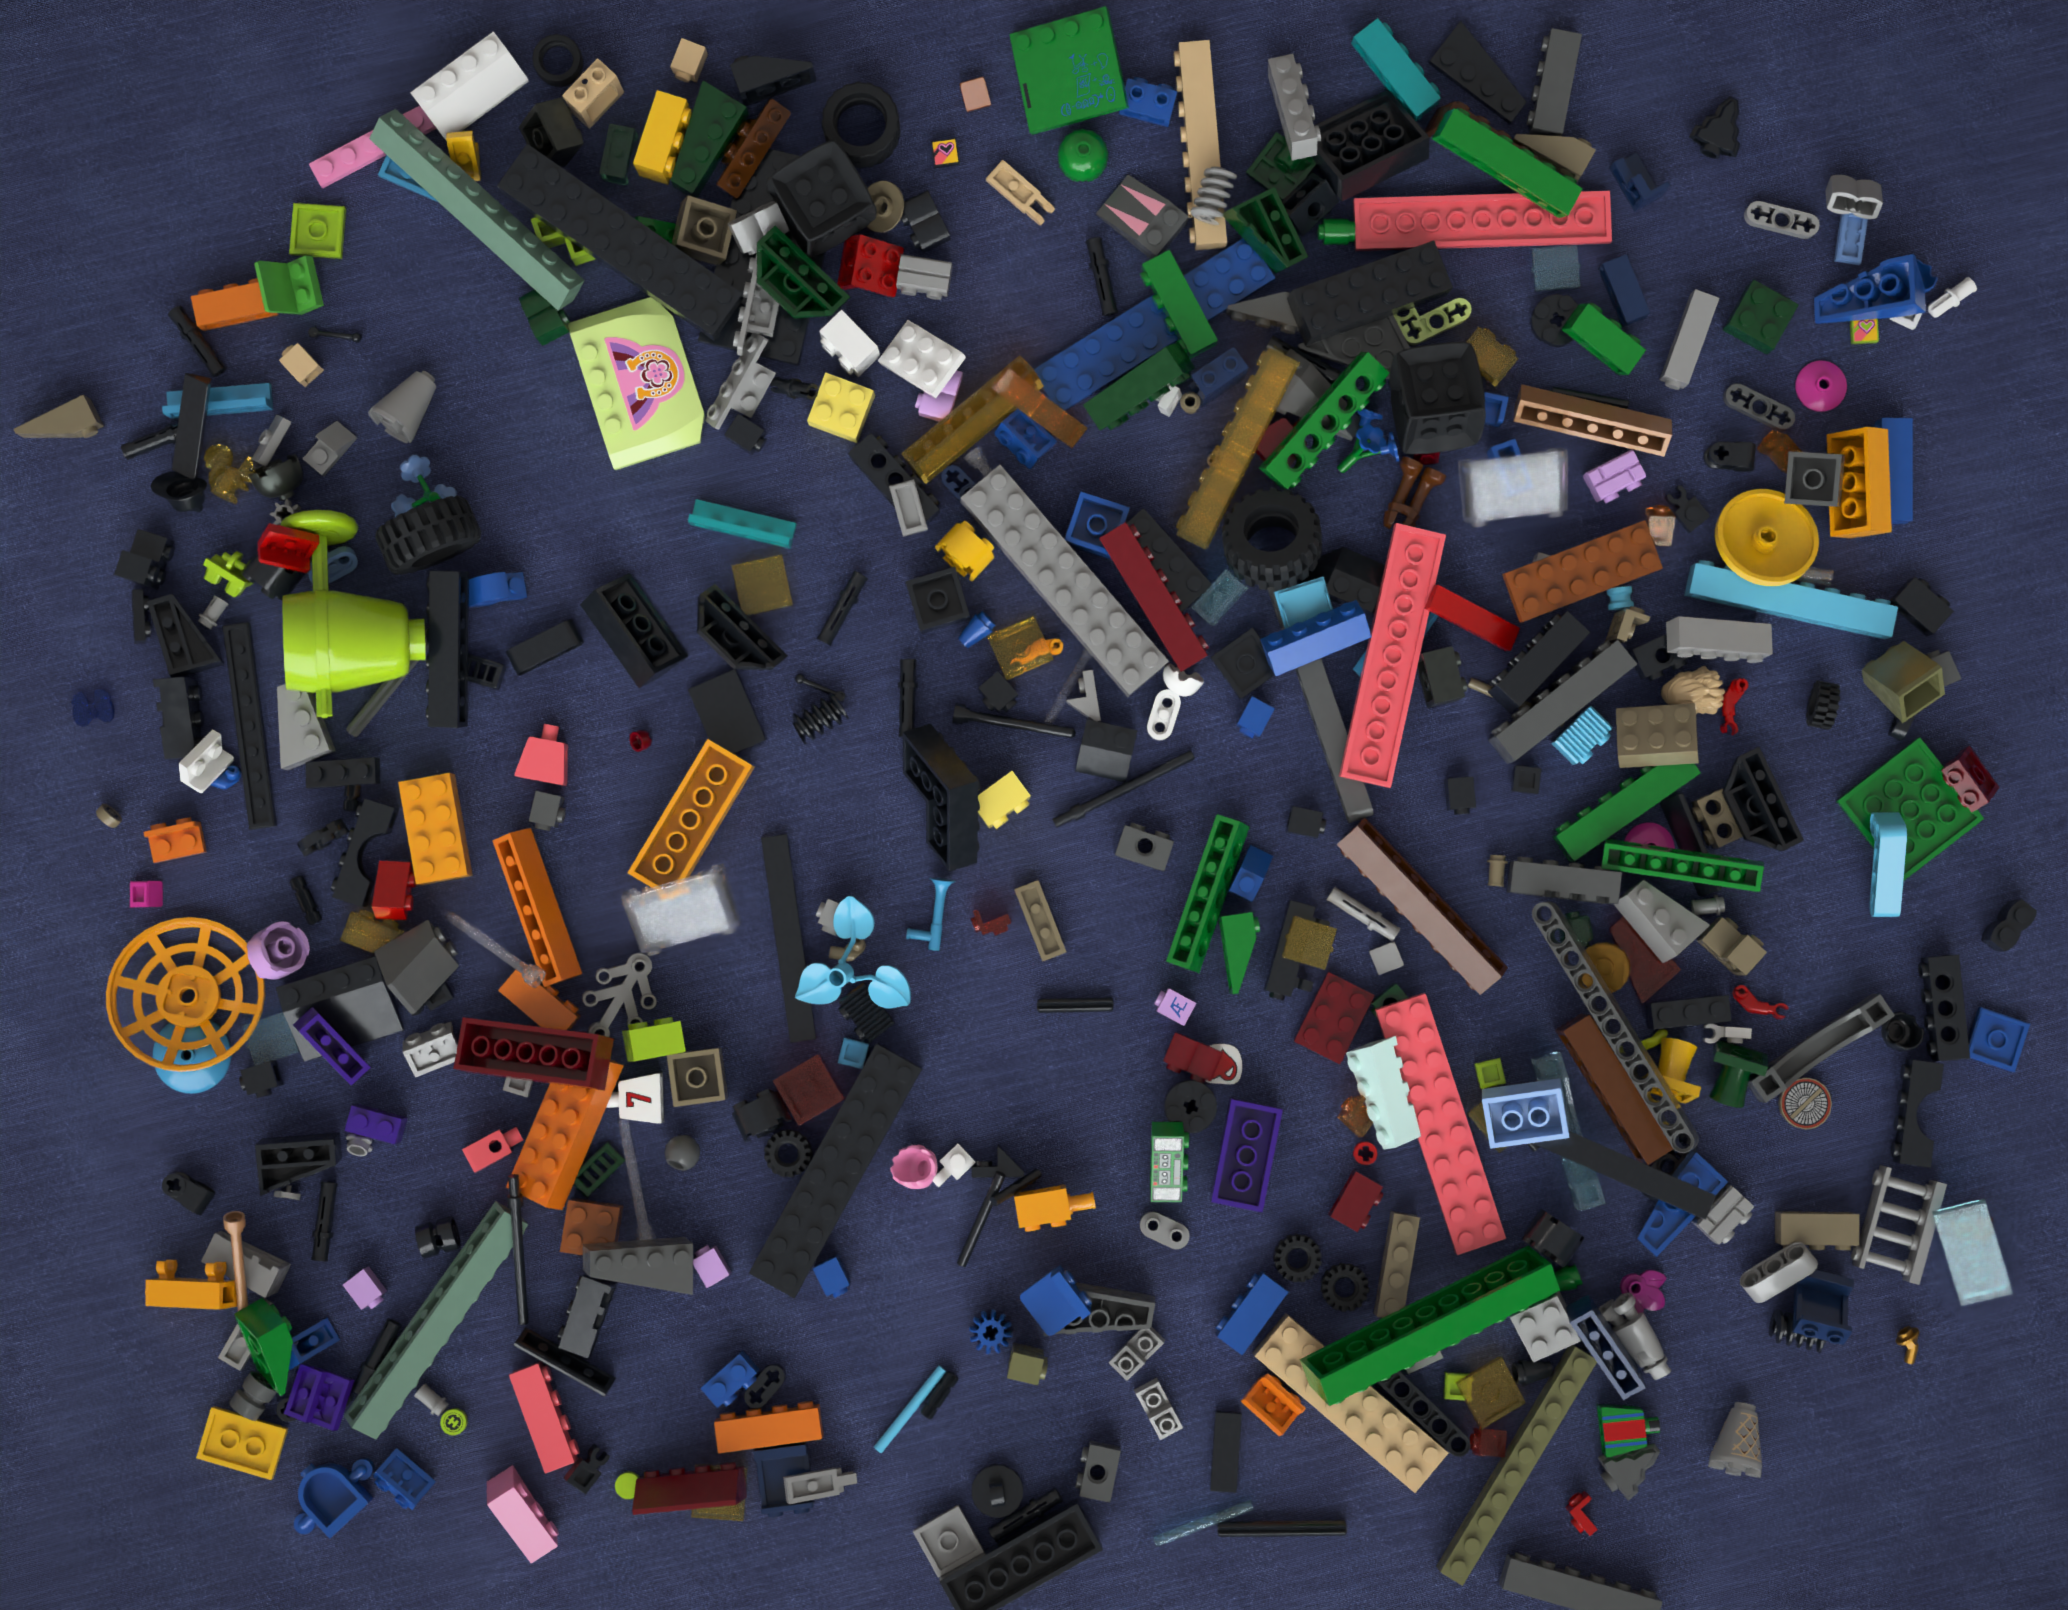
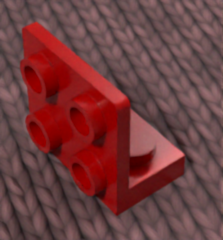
M861 234L851 236L844 243L837 285L844 290L861 288L887 297H895L901 254L903 255L904 248Z

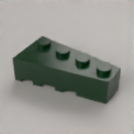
M702 81L671 177V182L675 189L695 198H698L723 158L726 146L733 142L737 135L738 127L749 116L745 105L705 81Z

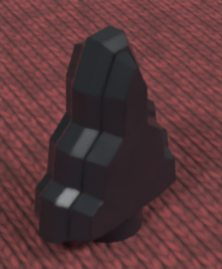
M1729 96L1717 107L1715 114L1706 116L1702 124L1695 125L1689 138L1701 146V154L1712 159H1719L1720 155L1737 156L1740 143L1737 141L1739 129L1736 125L1739 115L1738 100Z

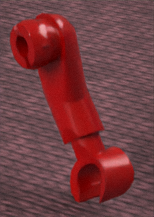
M1744 678L1734 679L1723 694L1722 716L1725 718V722L1720 726V731L1723 734L1727 732V725H1730L1732 728V736L1738 732V726L1734 722L1735 705L1748 689V681Z
M1745 985L1736 986L1732 993L1734 999L1749 1013L1767 1015L1768 1013L1772 1014L1775 1019L1781 1020L1785 1016L1777 1014L1776 1008L1789 1009L1784 1003L1769 1005L1768 1002L1758 1001Z

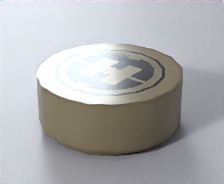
M103 803L96 810L98 818L111 828H116L122 822L121 816L107 804Z

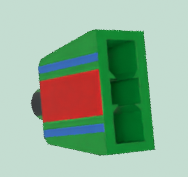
M1596 1404L1602 1454L1607 1458L1647 1447L1646 1434L1660 1433L1658 1417L1644 1418L1643 1409L1638 1406Z

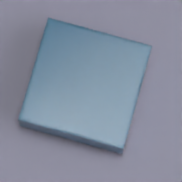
M844 1037L838 1063L863 1069L869 1044Z

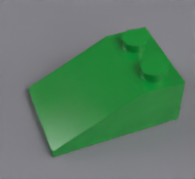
M1253 912L1218 918L1230 994L1239 993L1256 941V933L1260 932L1258 917H1253Z
M260 1298L234 1315L257 1372L282 1396L286 1391L293 1340L289 1331L292 1330V1327L285 1316L280 1317L274 1304L269 1305L263 1298Z

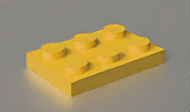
M213 1406L208 1416L196 1458L272 1480L277 1469L288 1428L260 1419L252 1421L239 1413Z

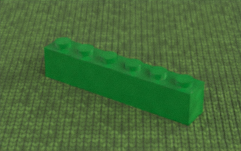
M1453 108L1445 113L1432 140L1557 218L1569 215L1583 189L1576 184L1577 181L1568 175L1562 176L1555 171L1556 168L1550 163L1538 161L1534 158L1535 155L1531 151L1524 148L1519 149L1513 145V141L1510 138L1492 132V128L1488 124L1471 119L1467 111L1461 108Z
M1695 764L1643 767L1640 769L1642 775L1636 779H1633L1631 776L1619 784L1621 788L1614 794L1609 791L1598 799L1600 804L1591 809L1590 806H1587L1576 814L1578 816L1577 820L1571 824L1569 821H1566L1555 829L1558 833L1552 836V838L1568 861L1574 862L1701 774Z

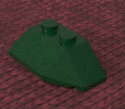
M776 226L757 242V283L793 318L832 316L850 299V296Z

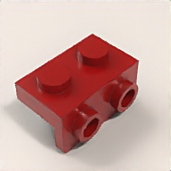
M269 523L257 542L258 561L268 565L308 573L310 570V557L320 543L319 535Z

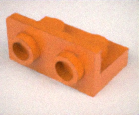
M191 817L176 820V825L168 827L166 823L151 825V830L144 832V837L149 839L153 863L207 852L201 822L192 821Z

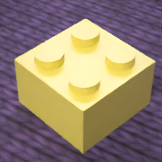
M825 372L807 420L809 426L858 443L875 398L874 390Z
M1011 771L978 795L980 804L978 814L988 828L994 826L997 829L1008 821L1007 815L1012 811L1018 814L1028 807L1029 802L1027 800L1031 798V795L1014 772Z

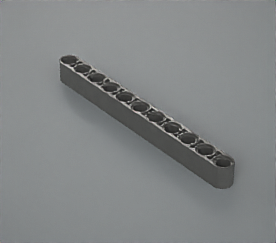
M1284 585L1282 586V589L1288 588L1289 586ZM1268 587V593L1271 598L1281 630H1284L1285 628L1274 592L1278 590H1275L1274 587ZM1321 658L1295 668L1348 823L1374 815L1364 782L1339 777L1348 735Z
M1549 901L1536 904L1532 910L1533 920L1672 1148L1679 1153L1693 1150L1699 1142V1136L1559 906ZM1544 906L1549 907L1552 912V916L1548 921L1544 920L1541 916V910ZM1558 928L1565 932V940L1562 943L1558 942L1554 937L1555 931ZM1571 951L1576 952L1579 956V962L1576 965H1572L1568 960V955ZM1585 973L1589 974L1593 979V984L1590 988L1585 987L1582 983V977ZM1598 996L1606 999L1607 1006L1604 1010H1600L1596 1006ZM1612 1019L1620 1022L1621 1029L1618 1033L1613 1032L1609 1027ZM1626 1041L1634 1045L1635 1051L1632 1056L1627 1055L1623 1050V1045ZM1643 1064L1648 1068L1649 1074L1647 1078H1642L1638 1075V1065ZM1653 1087H1657L1662 1091L1663 1097L1660 1101L1652 1098L1651 1090ZM1667 1110H1671L1676 1114L1677 1120L1675 1124H1670L1666 1121L1665 1113ZM1681 1133H1685L1690 1137L1691 1144L1689 1147L1680 1144L1679 1135Z

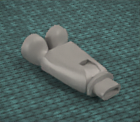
M1624 1293L1615 1301L1614 1299L1607 1301L1598 1309L1606 1321L1613 1324V1331L1632 1359L1643 1368L1645 1373H1650L1654 1380L1668 1375L1671 1372V1369L1666 1364L1668 1359L1644 1313H1638L1635 1309V1297L1633 1294Z

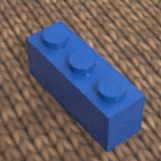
M1262 1271L1259 1275L1256 1273L1252 1275L1246 1284L1248 1287L1246 1293L1243 1296L1239 1294L1230 1306L1233 1308L1232 1312L1228 1317L1224 1315L1215 1326L1218 1330L1215 1333L1216 1336L1241 1355L1244 1354L1288 1294L1287 1289Z

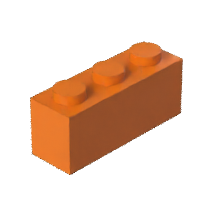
M258 278L249 280V284L241 286L239 284H227L223 286L222 290L204 289L198 291V295L191 296L197 327L203 331L277 316L279 314L265 311Z
M518 966L498 991L540 1027L569 1031L581 1017L576 1013L579 1009L569 1000L562 1001L557 996L559 991L552 985L544 987L543 983L537 979L540 975L531 967L527 966L524 968L523 966Z

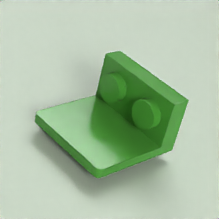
M305 255L289 263L257 261L254 263L262 302L266 312L303 315L324 306L313 256Z

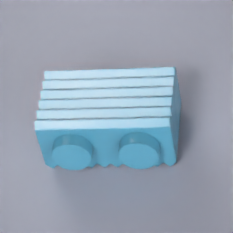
M1589 706L1551 744L1572 765L1578 762L1584 764L1593 755L1590 750L1596 744L1602 746L1611 737L1609 731L1613 727L1592 706Z

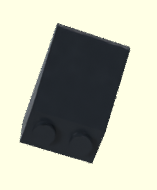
M745 55L736 58L734 63L730 64L745 106L816 82L812 62L762 56L749 57Z

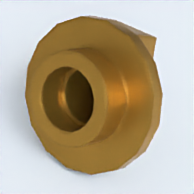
M1910 1326L1901 1329L1897 1333L1898 1337L1895 1341L1897 1345L1907 1346L1904 1362L1914 1364L1918 1351L1917 1340L1920 1331L1918 1328H1911Z

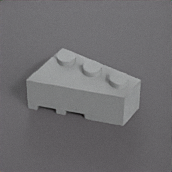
M1645 880L1629 888L1619 897V904H1614L1662 963L1679 955L1710 926Z
M223 1231L216 1232L201 1262L205 1264L217 1261L226 1262L227 1269L225 1275L230 1280H235L231 1237ZM242 1241L246 1287L264 1298L278 1293L291 1264Z

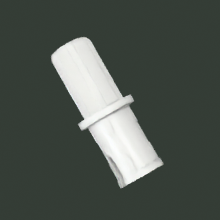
M1966 277L1952 289L1947 288L1942 296L1927 306L1929 314L1937 318L1952 306L1957 307L1962 299L1977 290L1974 281Z

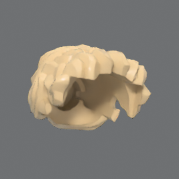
M1701 666V668L1693 672L1687 671L1676 674L1662 686L1661 696L1668 705L1695 703L1696 715L1697 713L1715 714L1718 708L1723 705L1722 701H1724L1723 694L1725 690L1719 688L1723 683L1719 680L1718 672L1715 670L1709 671L1706 666Z

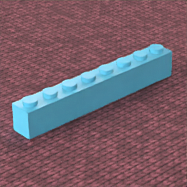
M1699 560V563L1690 566L1684 596L1880 639H1888L1893 635L1898 607L1890 605L1891 601L1875 599L1874 602L1865 600L1866 596L1862 594L1850 593V596L1842 595L1838 589L1825 588V590L1815 589L1814 584L1800 582L1799 585L1791 583L1780 586L1759 585L1738 576L1728 566H1724V569L1714 567L1715 563L1705 560Z

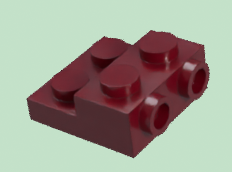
M1970 745L1961 750L1956 758L1946 763L1941 770L1944 781L1950 787L1953 786L1958 793L1960 803L1965 808L1968 807L1971 813L1989 803L2000 788Z

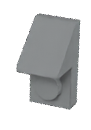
M336 421L315 436L319 440L303 457V460L322 476H325L355 442L357 437Z
M1093 670L1082 671L1083 678H1078L1080 693H1085L1086 697L1066 700V703L1088 719L1101 722Z

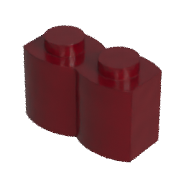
M1175 1032L1163 1061L1167 1063V1069L1179 1074L1181 1070L1190 1072L1191 1079L1204 1084L1205 1080H1212L1223 1052Z

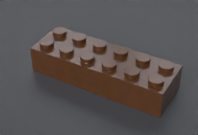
M1579 1014L1555 1029V1032L1636 1160L1649 1165L1673 1150L1621 1062L1614 1054L1607 1039L1602 1035L1594 1018L1589 1014Z

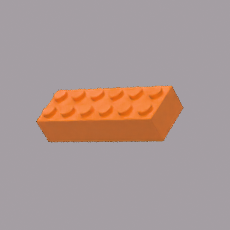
M610 1059L605 1091L550 1083L512 1174L519 1175L520 1193L524 1197L546 1208L563 1210L624 1065Z

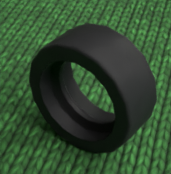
M560 34L548 35L540 40L534 48L532 56L534 68L540 78L547 84L556 87L567 86L576 81L581 74L583 68L582 54L576 43L569 37ZM556 46L565 47L571 52L573 57L572 67L561 75L549 73L543 65L544 54L547 50Z

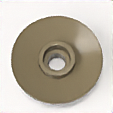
M888 181L875 182L867 189L876 206L877 215L867 228L874 232L883 233L893 229L900 221L904 210V198L902 192L895 184Z

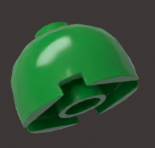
M1080 129L1072 131L1065 136L1059 145L1057 157L1059 168L1066 177L1076 182H1089L1102 175L1107 167L1109 154L1107 145L1100 135L1092 130Z

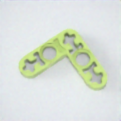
M1457 298L1421 316L1418 315L1415 308L1409 309V314L1405 317H1400L1397 314L1393 316L1408 345L1414 346L1463 323L1470 316L1472 308L1466 299ZM1455 305H1458L1460 308L1464 307L1463 316L1455 314L1450 318L1452 323H1449L1447 314L1455 310ZM1434 315L1440 316L1443 319V326L1438 329L1433 328L1429 323L1430 317ZM1413 317L1414 320L1410 324L1414 330L1418 329L1420 331L1417 335L1418 339H1415L1413 336L1408 337L1407 334L1410 328L1408 324L1402 326L1401 323L1407 322Z

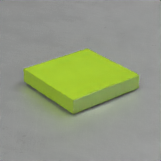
M293 203L289 254L294 256L307 255L342 259L346 218L345 206Z

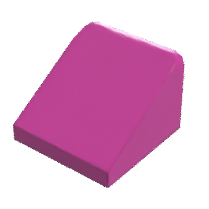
M130 881V907H162L163 883L161 881Z

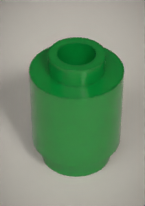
M1323 219L1322 224H1318V240H1322L1323 245H1348V242L1355 241V222L1348 219Z

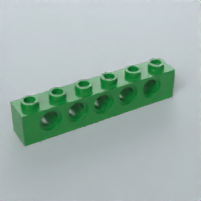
M1360 352L1260 465L1259 469L1279 488L1288 489L1289 487H1295L1302 478L1300 476L1306 468L1310 469L1318 461L1317 455L1323 448L1326 450L1336 440L1334 436L1340 429L1344 430L1350 425L1353 420L1351 418L1357 410L1361 411L1369 403L1368 397L1385 385L1387 381L1385 378L1390 372L1369 352ZM1358 377H1362L1364 380V387L1361 390H1358L1356 387ZM1342 396L1347 399V406L1343 410L1339 407V399ZM1325 415L1330 418V425L1327 429H1324L1321 423ZM1310 434L1313 437V445L1308 449L1305 446L1304 440ZM1291 454H1294L1296 464L1290 468L1287 459Z
M1216 815L1166 962L1200 973L1249 830L1248 825L1228 817Z
M1606 839L1601 868L1760 892L1764 862Z

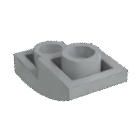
M1152 1326L1151 1329H1139L1112 1357L1109 1364L1128 1381L1145 1364L1146 1360L1164 1344L1165 1339Z
M1157 1378L1134 1389L1160 1440L1183 1428Z

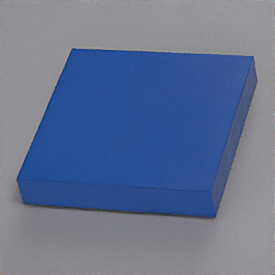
M1978 1007L1968 1038L1970 1058L2015 1073L2030 1023Z

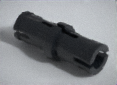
M774 377L770 383V386L778 387L770 388L773 393L785 394L792 399L800 397L814 400L818 394V391L810 390V388L818 389L816 384L801 382L798 378L784 379Z

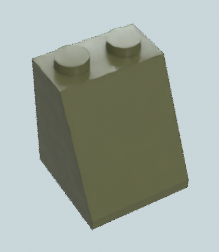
M1905 641L1897 646L1890 647L1884 655L1876 660H1871L1862 669L1864 684L1902 723L1945 695L1942 667Z

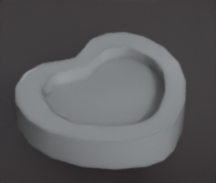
M287 1185L286 1192L275 1191L274 1197L300 1200L301 1194L291 1193L292 1186Z

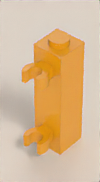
M177 1260L157 1261L156 1271L159 1274V1278L146 1279V1306L200 1309L237 1307L235 1280H224L227 1269L226 1262L206 1263L205 1273L208 1279L175 1278L178 1266Z

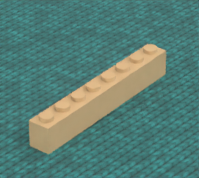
M1210 40L1179 42L1178 51H1174L1173 55L1174 66L1179 67L1180 76H1176V90L1181 92L1182 101L1178 102L1179 117L1184 118V126L1180 127L1181 142H1186V152H1182L1183 168L1188 167L1189 177H1184L1185 192L1190 193L1191 202H1187V215L1189 218H1192L1193 227L1189 228V241L1194 243L1195 251L1226 248L1225 218L1215 217L1219 225H1212L1199 221L1190 212L1193 207H1196L1194 199L1199 197L1197 191L1199 188H1202L1200 182L1203 178H1206L1204 170L1211 167H1221ZM1218 208V211L1224 213V208Z

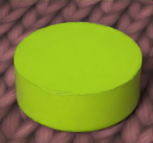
M628 1471L622 1473L617 1478L615 1490L621 1498H634L636 1479L639 1478V1475Z

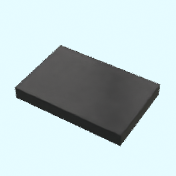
M736 669L688 689L709 740L733 754L766 741Z

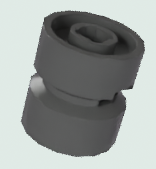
M251 1371L243 1381V1389H238L229 1401V1405L243 1417L257 1421L266 1409L264 1403H269L277 1392L258 1372Z

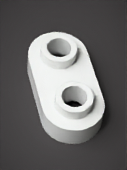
M1170 689L1162 690L1157 694L1147 723V732L1155 740H1164L1170 736L1180 708L1181 701L1179 695L1171 692ZM1166 698L1172 701V706L1169 708L1164 707L1162 701ZM1157 723L1164 725L1165 729L1163 732L1155 730Z

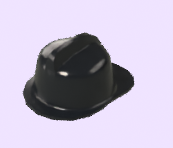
M167 472L157 476L152 481L150 487L153 493L167 499L173 509L178 512H201L203 510L202 504L205 500L204 490L208 484L206 480L201 478L191 479L178 472Z

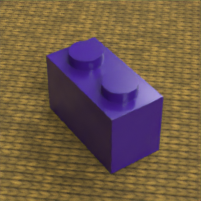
M356 1104L351 1106L344 1131L391 1144H398L402 1141L408 1117Z

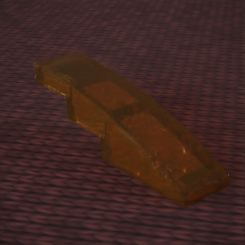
M1008 367L1005 368L991 386L1002 397L1071 448L1074 447L1088 429L1083 423Z

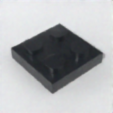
M1253 627L1210 658L1240 700L1274 676L1267 662L1260 641L1261 638Z

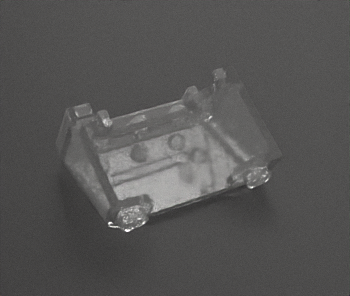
M1552 448L1547 449V452L1537 451L1536 453L1496 458L1458 460L1464 522L1471 523L1472 527L1487 526V521L1540 514H1548L1549 518L1563 516V511L1568 510L1567 449Z
M724 863L711 866V870L706 871L705 876L704 872L701 871L697 875L659 886L644 887L641 893L636 888L623 892L621 900L641 953L653 956L661 953L662 948L719 932L722 935H727L737 931L736 927L741 924V920Z

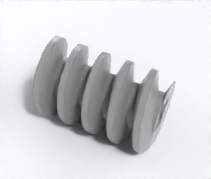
M1211 167L1204 170L1206 178H1203L1200 182L1202 188H1199L1197 191L1199 197L1194 199L1196 207H1193L1190 212L1199 221L1219 225L1215 217L1222 218L1224 214L1218 211V208L1227 207V204L1221 201V199L1230 198L1231 196L1224 190L1225 188L1232 189L1234 187L1228 179H1236L1237 175L1221 167Z

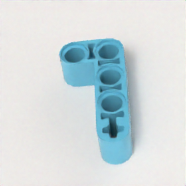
M1872 812L1870 816V831L1875 841L1870 891V914L1872 917H1899L1907 842L1906 824L1899 812Z

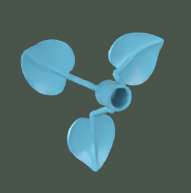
M848 896L843 899L834 914L833 926L836 934L843 939L851 937L848 947L842 958L838 961L839 964L832 969L823 963H812L807 966L801 975L795 998L811 1004H829L840 996L842 992L841 987L848 982L855 983L856 981L872 980L869 984L868 992L875 1004L883 1008L908 1006L911 1002L910 986L906 977L899 969L890 965H882L877 969L875 976L870 974L855 977L852 966L846 963L856 938L865 939L870 936L875 924L871 911L855 897Z

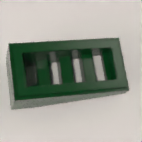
M607 1142L581 1166L573 1185L588 1199L625 1162V1159ZM605 1152L615 1161L613 1165L602 1156ZM597 1160L607 1169L605 1173L595 1164ZM589 1168L600 1177L597 1181L587 1171ZM582 1175L592 1184L589 1188L579 1179Z

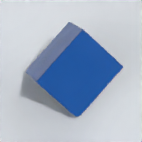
M1484 392L1485 424L1499 427L1504 421L1509 397Z

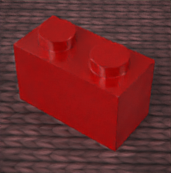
M379 861L372 901V909L376 919L407 920L408 910L412 911L414 903L411 891L417 885L410 862Z

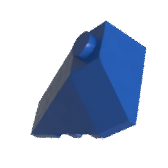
M1910 254L1887 259L1871 271H1864L1858 274V277L1846 284L1841 283L1815 297V323L1894 318L1925 313V287L1915 255Z

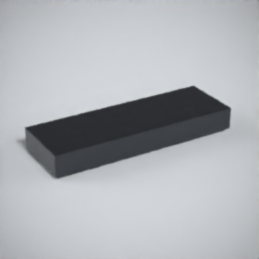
M1215 1411L1210 1491L1237 1493L1241 1413Z

